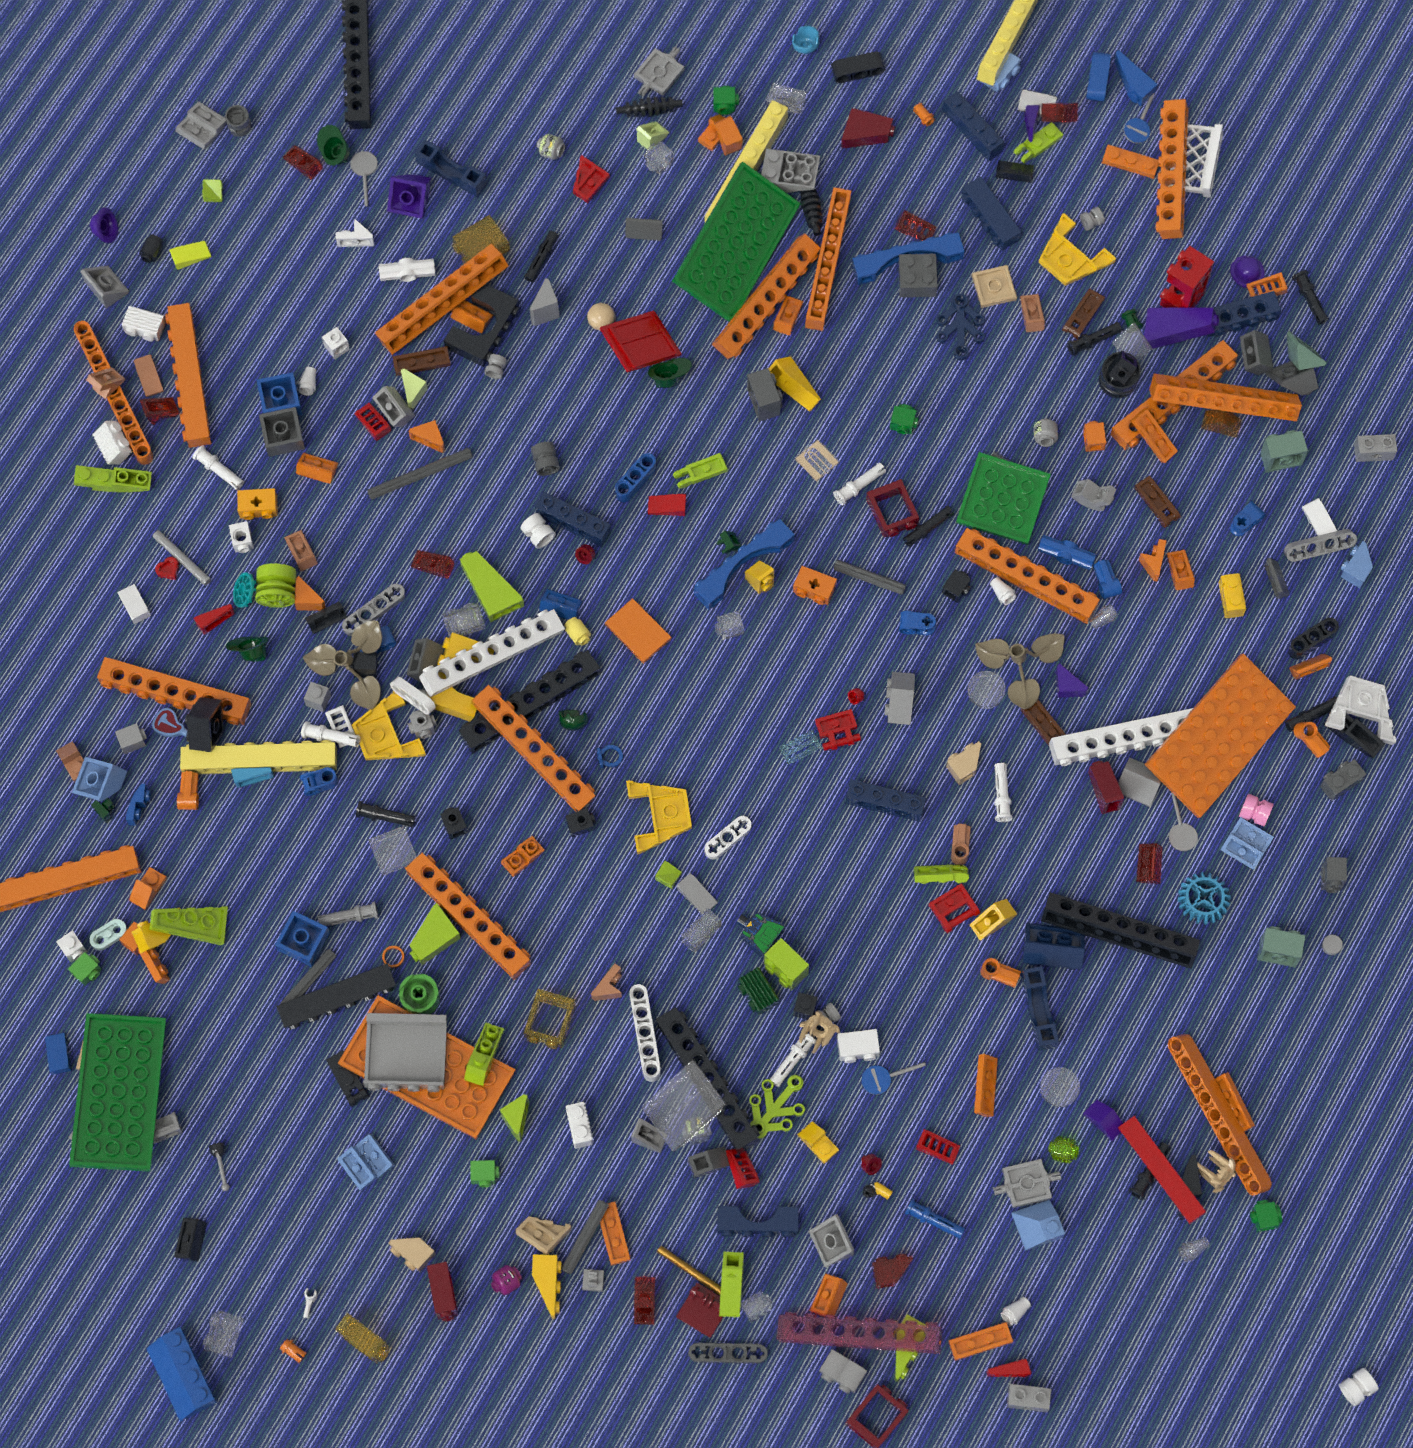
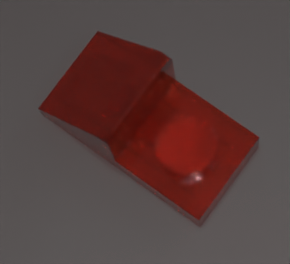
M1042 103L1041 121L1062 123L1078 121V103Z
M173 397L140 400L145 416L152 425H155L160 418L176 417L179 414Z

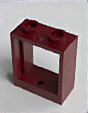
M902 479L867 492V503L884 538L888 536L894 537L900 531H909L918 525L919 516ZM901 494L911 516L887 525L877 502Z
M447 1262L428 1265L427 1271L435 1314L438 1320L442 1319L443 1322L452 1321L455 1316H458L450 1268Z
M878 1384L845 1423L873 1448H880L909 1412L906 1409L908 1405L900 1398L896 1400L890 1395L892 1392L886 1386L882 1385L880 1387ZM877 1393L901 1412L879 1439L856 1420Z

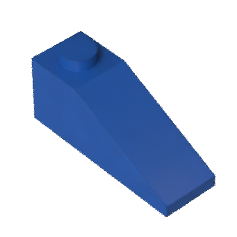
M1118 50L1115 54L1114 62L1127 95L1132 102L1142 106L1156 93L1158 84Z

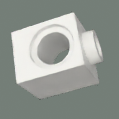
M338 327L322 336L324 347L334 360L350 350L348 340Z
M247 521L229 525L235 553H246L250 549H254ZM241 536H245V537H246L245 540H243V541H238V538H239V537H241Z

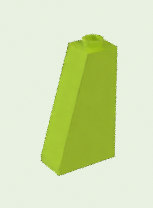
M477 551L473 553L468 552L460 559L461 567L490 622L524 607L522 596Z

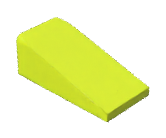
M205 241L169 250L177 270L211 257Z

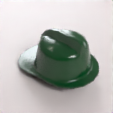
M334 125L324 126L317 135L318 148L324 161L330 166L347 163L350 147L344 140L341 131Z
M686 358L672 359L653 365L649 368L648 375L654 379L657 388H671L678 383L682 375L690 371L692 363Z
M239 637L229 641L226 644V649L238 651L245 661H264L266 659L265 643L268 641V638Z

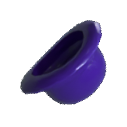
M103 207L90 220L91 232L96 237H99L101 241L112 243L116 240L119 229L115 215L109 208Z
M1244 255L1238 257L1230 266V274L1233 280L1243 288H1247L1246 284L1265 277L1262 263L1252 256Z

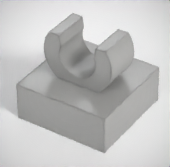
M584 1269L582 1290L603 1292L604 1270Z

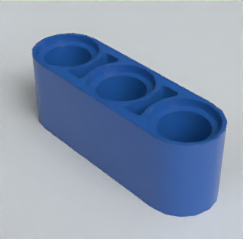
M1093 52L1086 95L1087 100L1104 102L1111 54Z
M642 454L616 483L615 495L618 501L628 502L656 471V459L653 454ZM645 462L652 463V465L648 467L644 466L643 464ZM637 475L640 478L633 480L631 477ZM621 489L628 490L627 493H620L619 491Z

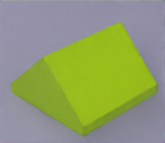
M525 1094L500 1109L502 1119L519 1142L522 1140L529 1108L528 1096Z

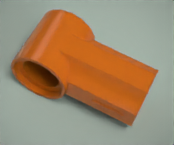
M1299 722L1295 725L1294 735L1301 739L1317 758L1329 751L1330 745L1318 732L1316 724L1313 722ZM1305 726H1306V728H1307V734H1306V735H1305V733H1304V728H1305Z
M193 771L181 773L180 792L177 795L178 810H198V773Z
M994 958L986 959L980 969L983 978L993 979L1015 988L1021 973L1019 970L999 963ZM985 966H993L995 968V972H988Z

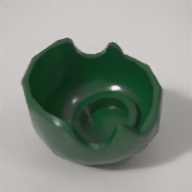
M578 710L558 711L559 723L566 730L576 731L588 723L586 712L580 715Z

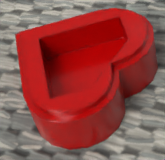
M168 557L164 562L156 565L155 571L157 576L176 580L179 563L175 557Z

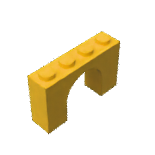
M452 632L449 637L444 639L442 648H445L443 655L440 654L437 665H440L439 662L447 657L450 659L456 657L455 654L463 649H466V651L473 649L472 646L479 641ZM488 648L489 654L493 655L494 650L492 648ZM471 656L474 663H479L476 656ZM438 672L441 679H446V675L443 672ZM453 687L429 697L436 706L434 710L469 722L475 717L477 709L471 704L474 698L457 692Z

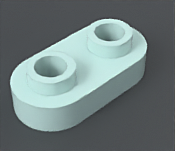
M120 919L111 920L91 934L90 943L92 947L96 950H105L119 941L127 931V926ZM116 928H121L119 933H114ZM100 938H103L104 942L98 944V940Z

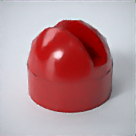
M860 688L850 690L848 692L849 701L854 705L862 702L864 692Z

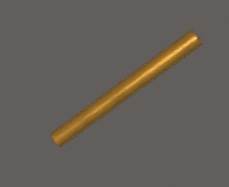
M663 1246L659 1247L657 1253L721 1295L720 1285Z

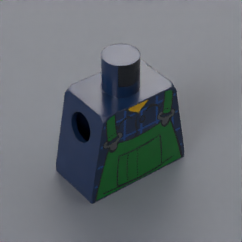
M756 913L752 919L741 914L736 924L744 929L741 933V939L763 960L764 954L785 932V925L760 913Z

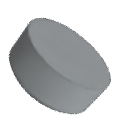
M1328 935L1322 942V949L1328 955H1336L1342 949V941L1336 935Z

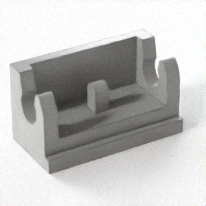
M175 1112L156 1120L154 1144L183 1133Z

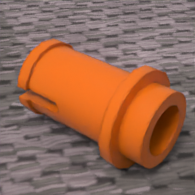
M922 103L914 107L913 112L921 119L922 125L930 126L934 122V115L930 114Z
M286 1339L280 1347L282 1353L288 1354L300 1363L303 1359L296 1353L305 1357L307 1352L292 1343V1339Z

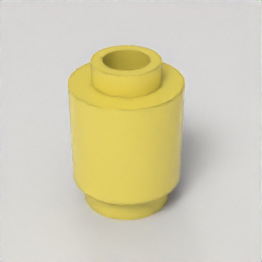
M573 617L565 623V631L575 645L583 646L590 641L591 633L580 619Z

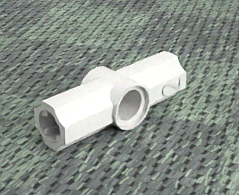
M403 258L396 263L379 264L380 280L400 279L404 282H410L415 280L416 277L435 276L434 259L414 261L412 258Z

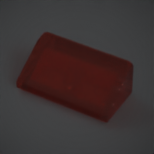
M1139 844L1136 882L1160 884L1163 848L1159 844Z

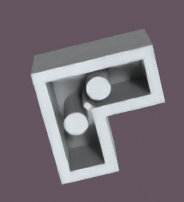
M892 672V678H888L886 698H890L889 704H885L884 715L888 716L887 723L911 724L915 674Z

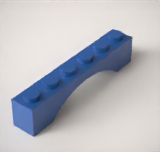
M950 232L941 237H929L924 241H913L904 246L896 245L890 249L876 250L867 255L859 254L852 258V269L857 285L876 281L887 268L898 263L899 255L936 254L937 261L947 264L963 260L964 248L959 233Z
M781 519L771 522L763 533H757L748 545H742L738 549L737 554L726 558L723 565L719 568H714L706 579L699 580L694 586V595L708 610L712 609L723 600L730 578L743 564L760 555L781 553L794 542L795 534Z

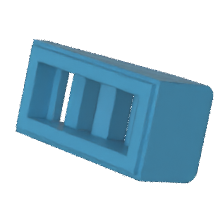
M271 768L231 769L237 788L274 777Z

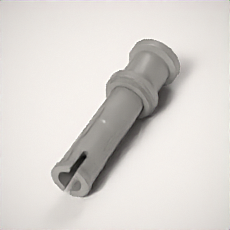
M373 901L369 905H356L350 910L319 915L318 921L322 925L330 926L355 920L362 922L363 919L373 917L378 919L379 916L376 902Z

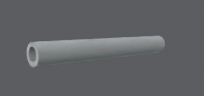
M160 530L153 534V538L204 586L211 582V578Z

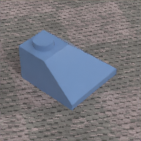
M85 757L72 793L102 802L121 789L127 771L116 765Z
M1050 1200L1011 1213L1025 1251L1062 1239L1065 1235L1059 1216Z

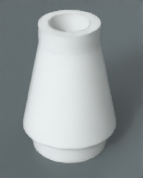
M306 367L298 383V391L303 395L310 396L316 390V369L313 367Z
M999 577L994 578L990 582L1000 603L1008 605L1015 600V590L1004 583Z
M1022 1297L1020 1300L1003 1308L1001 1317L1010 1326L1017 1324L1028 1308L1031 1307V1304L1025 1297Z

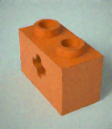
M801 566L793 585V592L801 598L813 599L817 604L828 605L836 588L837 579Z

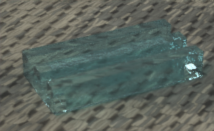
M811 730L780 746L779 750L787 764L790 765L822 748V745L819 743L814 731ZM811 737L810 740H808V741H806V742H804V743H802V744H800V745H798V746H796V747H794V748L788 750L787 752H785V750H787V749L793 747L794 745H796V744H798V743H800V742H802V741H804V740H806V739H808V738ZM812 743H815L814 746L806 749L805 751L791 758L788 757L789 755L803 749L804 747Z

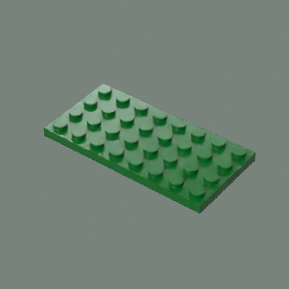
M741 162L680 265L672 282L730 322L744 304L801 203L746 163Z
M86 1013L69 1162L70 1167L151 1172L166 1018Z

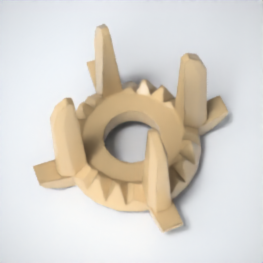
M816 1011V1015L811 1016L807 1021L800 1023V1027H803L799 1036L800 1043L803 1042L808 1031L810 1036L818 1038L812 1051L813 1054L816 1053L820 1045L822 1047L826 1046L835 1032L840 1033L839 1027L819 1011ZM821 1025L825 1031L818 1030L817 1026Z
M1209 1150L1208 1153L1213 1156H1209V1159L1220 1167V1170H1217L1218 1173L1216 1175L1200 1163H1197V1166L1200 1168L1198 1172L1215 1188L1212 1192L1217 1193L1224 1189V1185L1232 1177H1235L1237 1172L1233 1158L1228 1161L1215 1151Z

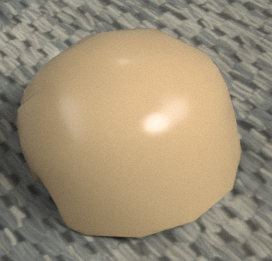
M597 303L589 309L587 319L593 329L601 331L600 327L613 323L616 320V315L613 308L608 304Z

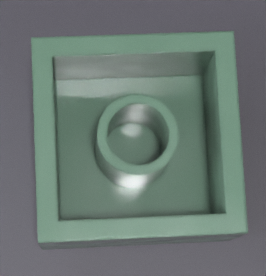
M1291 430L1282 435L1272 434L1265 438L1260 454L1266 473L1303 464L1308 449L1302 430L1297 432Z
M1274 926L1266 928L1260 938L1257 960L1296 968L1302 958L1305 935H1301L1300 932L1294 930L1289 932L1281 931V928Z

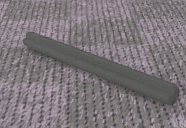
M466 448L374 486L368 489L367 493L370 499L380 497L471 459V450Z

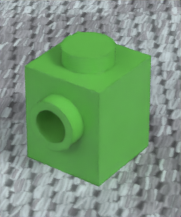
M85 952L68 968L70 973L84 986L90 981H94L100 975L102 969L98 965L100 961L93 954L88 956Z
M495 1160L470 1161V1181L472 1184H479V1187H491V1184H496V1178H499L500 1170L499 1166H496Z

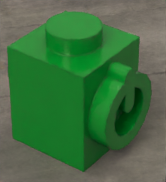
M713 87L714 112L720 115H728L735 112V105H739V94H735V87Z
M906 404L894 406L890 430L904 435L912 434V430L917 428L919 420L916 417V410Z
M1268 1200L1256 1202L1257 1205H1254L1250 1212L1251 1222L1255 1223L1257 1232L1277 1229L1280 1223H1282V1214L1278 1204H1275V1202L1269 1203Z

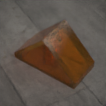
M1207 410L1204 414L1201 429L1237 438L1242 420L1232 412Z

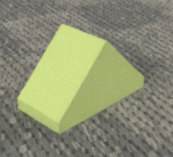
M657 121L637 127V141L650 152L669 134V131Z
M401 369L408 407L413 410L428 390L426 381L406 369Z

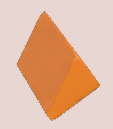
M464 300L453 308L451 318L479 333H483L493 315Z
M303 453L297 462L296 474L331 484L338 463Z
M1320 654L1293 665L1289 669L1294 679L1297 680L1329 667L1332 658L1326 654Z
M825 1274L810 1311L833 1320L846 1290L847 1282L841 1278Z

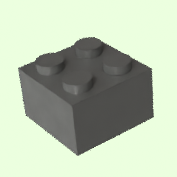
M936 254L899 255V298L936 297Z
M768 368L747 374V392L759 422L779 416L780 408H782L781 401L783 398L781 391L776 390V378L773 373L770 374Z
M296 407L259 414L268 457L305 449Z

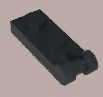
M342 1050L326 1059L350 1106L353 1107L357 1105L356 1102L362 1099L366 1100L369 1097L357 1075L338 1065L344 1053ZM357 1088L359 1092L352 1096L350 1091Z

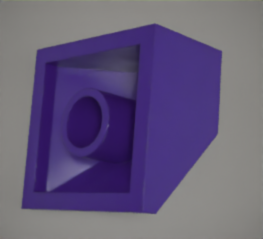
M415 174L391 176L387 212L422 219L429 198L431 178Z

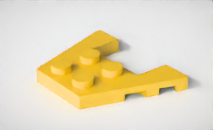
M1063 213L1039 259V264L1066 286L1116 262V257L1103 248L1090 260L1065 238L1075 227L1076 223Z
M394 691L387 698L381 700L380 704L375 708L370 709L352 724L355 735L360 736L359 745L366 761L426 756L420 738L403 745L399 743L387 712L405 706V702Z
M630 780L626 781L629 799L649 797L654 833L635 835L637 854H641L692 829L686 789L667 786L660 787L650 785L649 783H635Z

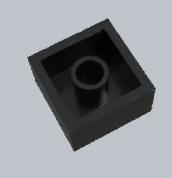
M199 697L197 702L193 704L189 714H186L185 725L188 728L186 740L189 742V750L212 752L224 734L222 700Z

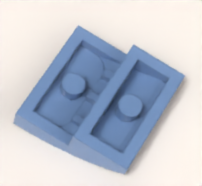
M1240 817L1220 850L1254 870L1274 837Z
M368 1134L358 1144L351 1146L337 1158L359 1190L364 1189L395 1166L372 1134Z

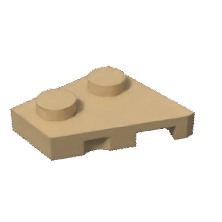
M528 1216L516 1229V1234L545 1255H548L571 1231V1225H555L553 1221L539 1220L538 1218Z

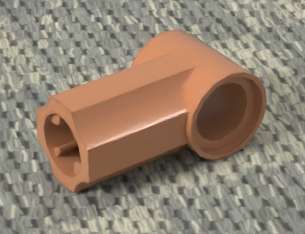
M966 824L954 825L951 860L955 865H963L968 860L971 826ZM957 851H961L965 855L963 857H959L955 853Z

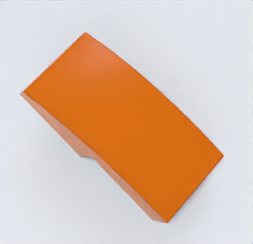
M531 836L518 845L514 852L502 859L501 864L514 877L544 852V848Z

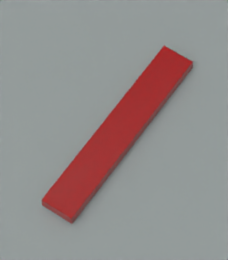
M1133 1116L1118 1127L1120 1132L1187 1222L1191 1224L1206 1213L1204 1208L1136 1117Z

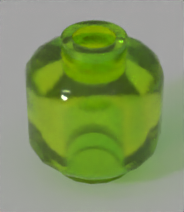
M1057 1136L1054 1141H1050L1048 1152L1051 1153L1054 1161L1070 1164L1078 1157L1079 1145L1076 1144V1140L1073 1138Z

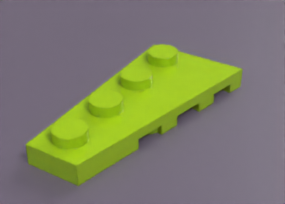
M228 906L219 908L154 909L151 911L149 930L223 945Z

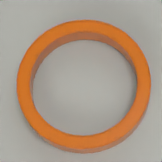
M389 946L384 950L382 954V960L384 964H386V952L390 949L399 950L402 954L401 961L396 965L388 964L390 968H397L404 961V953L402 949L397 946Z

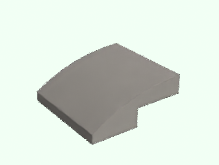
M198 101L187 112V117L176 126V132L205 150L218 136L227 122L224 117Z

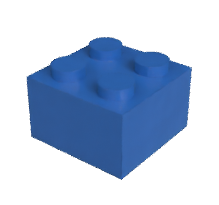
M293 372L256 380L263 414L296 407L298 415H302Z
M292 911L275 943L277 951L312 967L330 935V931L327 926Z

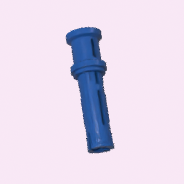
M912 1198L905 1215H911L919 1219L920 1223L927 1222L960 1240L965 1230L964 1227L932 1212L929 1206L925 1207L915 1202V1199Z

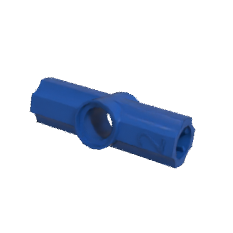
M1043 535L1038 547L1039 552L1055 557L1062 564H1074L1088 570L1092 569L1097 556L1095 553L1079 548L1072 541H1060Z

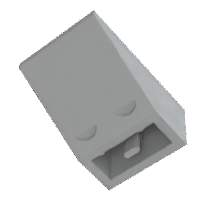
M766 149L761 175L786 193L813 190L815 188L820 156Z

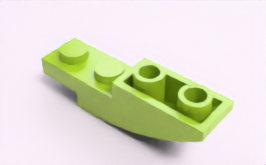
M76 465L74 485L92 487L94 491L104 492L150 491L152 472L114 467V470Z

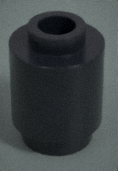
M149 235L139 252L141 259L147 263L155 262L163 247V240L156 235Z

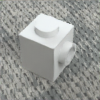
M73 930L56 941L70 962L77 960L84 952H87Z

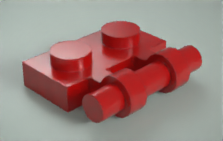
M852 709L815 719L820 739L828 737L829 742L822 743L824 751L829 749L833 751L840 746L847 744L851 746L854 745V742L861 741L859 733L854 735L851 733V730L857 729ZM845 733L844 738L835 740L834 735Z

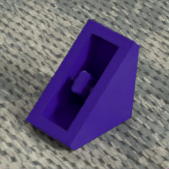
M1059 663L1055 672L1057 698L1085 697L1089 688Z
M1096 1100L1083 1113L1111 1141L1121 1133L1118 1127L1123 1122L1114 1109Z

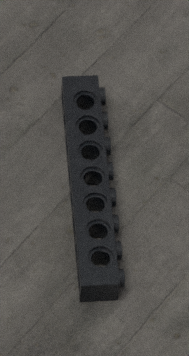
M342 0V11H345V16H342L343 27H346V32L342 33L343 43H346V48H343V58L346 59V64H343L344 75H347V80H344V91H347V96H344V105L348 109V112H344L345 123L349 124L350 130L370 129L368 0Z
M587 650L584 653H577L571 661L561 663L555 671L545 673L539 681H533L523 691L513 693L508 701L518 709L516 714L518 716L521 714L528 720L601 674L600 667L590 652ZM581 668L582 671L580 673H574L573 669ZM565 678L566 681L564 683H558L557 679ZM543 688L550 689L548 693L540 692ZM526 698L534 699V701L529 704L524 702ZM498 703L494 705L492 711H497L500 709ZM482 714L478 715L477 719L473 722L463 724L459 730L460 737L472 754L502 736ZM510 716L502 719L506 725L513 723V719ZM478 728L486 729L482 734L476 733Z
M1051 892L1049 893L1041 918L1042 922L1192 969L1200 939Z
M675 1007L656 1018L657 1026L739 1155L758 1144V1136L760 1134L755 1125L751 1126L748 1119L750 1118L745 1109H740L737 1105L739 1100L735 1093H730L727 1089L729 1084L725 1077H720L717 1073L718 1067L713 1059L709 1060L707 1057L708 1051L704 1044L698 1043L696 1039L698 1035L694 1028H689L686 1024L688 1019L684 1012H679ZM675 1028L683 1029L681 1034L673 1033ZM685 1044H692L694 1046L691 1050L683 1049ZM696 1060L704 1062L700 1067L694 1066L693 1063ZM707 1076H712L714 1078V1080L711 1083H706L703 1081L704 1078ZM721 1092L724 1094V1097L718 1100L714 1098V1095ZM727 1109L735 1111L731 1116L725 1115L724 1112ZM738 1125L745 1127V1130L740 1133L734 1129Z

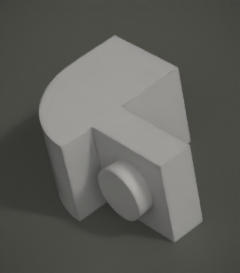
M1090 479L1077 482L1071 498L1090 509L1104 511L1105 506L1110 505L1113 501L1116 488L1112 485L1099 487Z

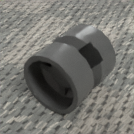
M233 105L227 109L225 119L230 133L236 137L247 135L252 126L247 109L241 105Z
M542 442L531 448L533 460L536 461L535 469L537 475L548 476L560 470L558 458L555 457L557 454L554 443Z

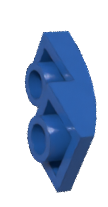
M141 784L129 804L126 821L130 826H137V820L141 818V808H146L147 802H150L151 791L148 790L146 784Z

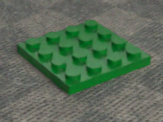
M979 452L956 523L1028 545L1051 474Z

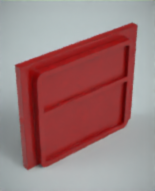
M655 311L600 327L602 334L627 373L681 356V352Z

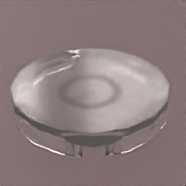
M981 671L971 677L968 683L967 694L971 702L978 707L990 709L1000 704L1005 696L1006 686L998 674L992 671Z
M1063 1067L1049 1070L1043 1076L1040 1084V1092L1043 1099L1055 1107H1066L1072 1104L1080 1091V1082L1077 1076L1071 1070Z

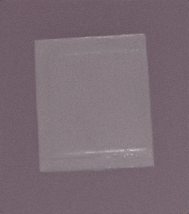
M691 1060L641 1108L671 1150L675 1152L718 1115L726 1103L696 1062Z

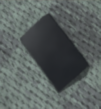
M998 160L995 178L1032 183L1034 165Z
M183 1218L174 1254L175 1258L196 1262L199 1260L207 1227L206 1222L199 1219Z

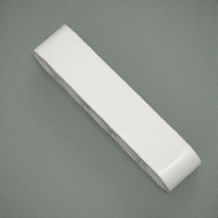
M636 984L630 989V1001L644 1078L649 1082H654L659 1079L661 1071L648 993L643 985ZM637 991L644 994L640 999H636L633 995ZM644 1010L647 1012V1015L644 1018H640L636 1015L637 1012ZM647 1029L651 1033L649 1036L643 1037L640 1035V1031ZM646 1048H651L654 1053L646 1056L643 1054V1051ZM650 1067L657 1069L654 1075H649L646 1071Z

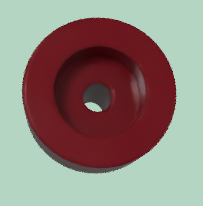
M583 544L576 549L575 557L580 563L589 564L595 558V551L590 545Z
M875 1154L864 1155L861 1159V1168L868 1175L876 1174L882 1166V1160Z

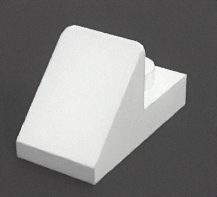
M354 219V232L348 230L336 232L338 247L374 246L373 235L356 219Z

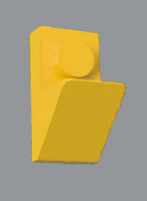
M814 1122L809 1123L797 1134L823 1164L839 1151L826 1136V1132Z

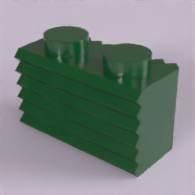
M759 967L738 979L739 985L737 987L742 996L746 995L749 999L747 1003L752 1012L756 1011L760 1015L779 1004L777 995Z

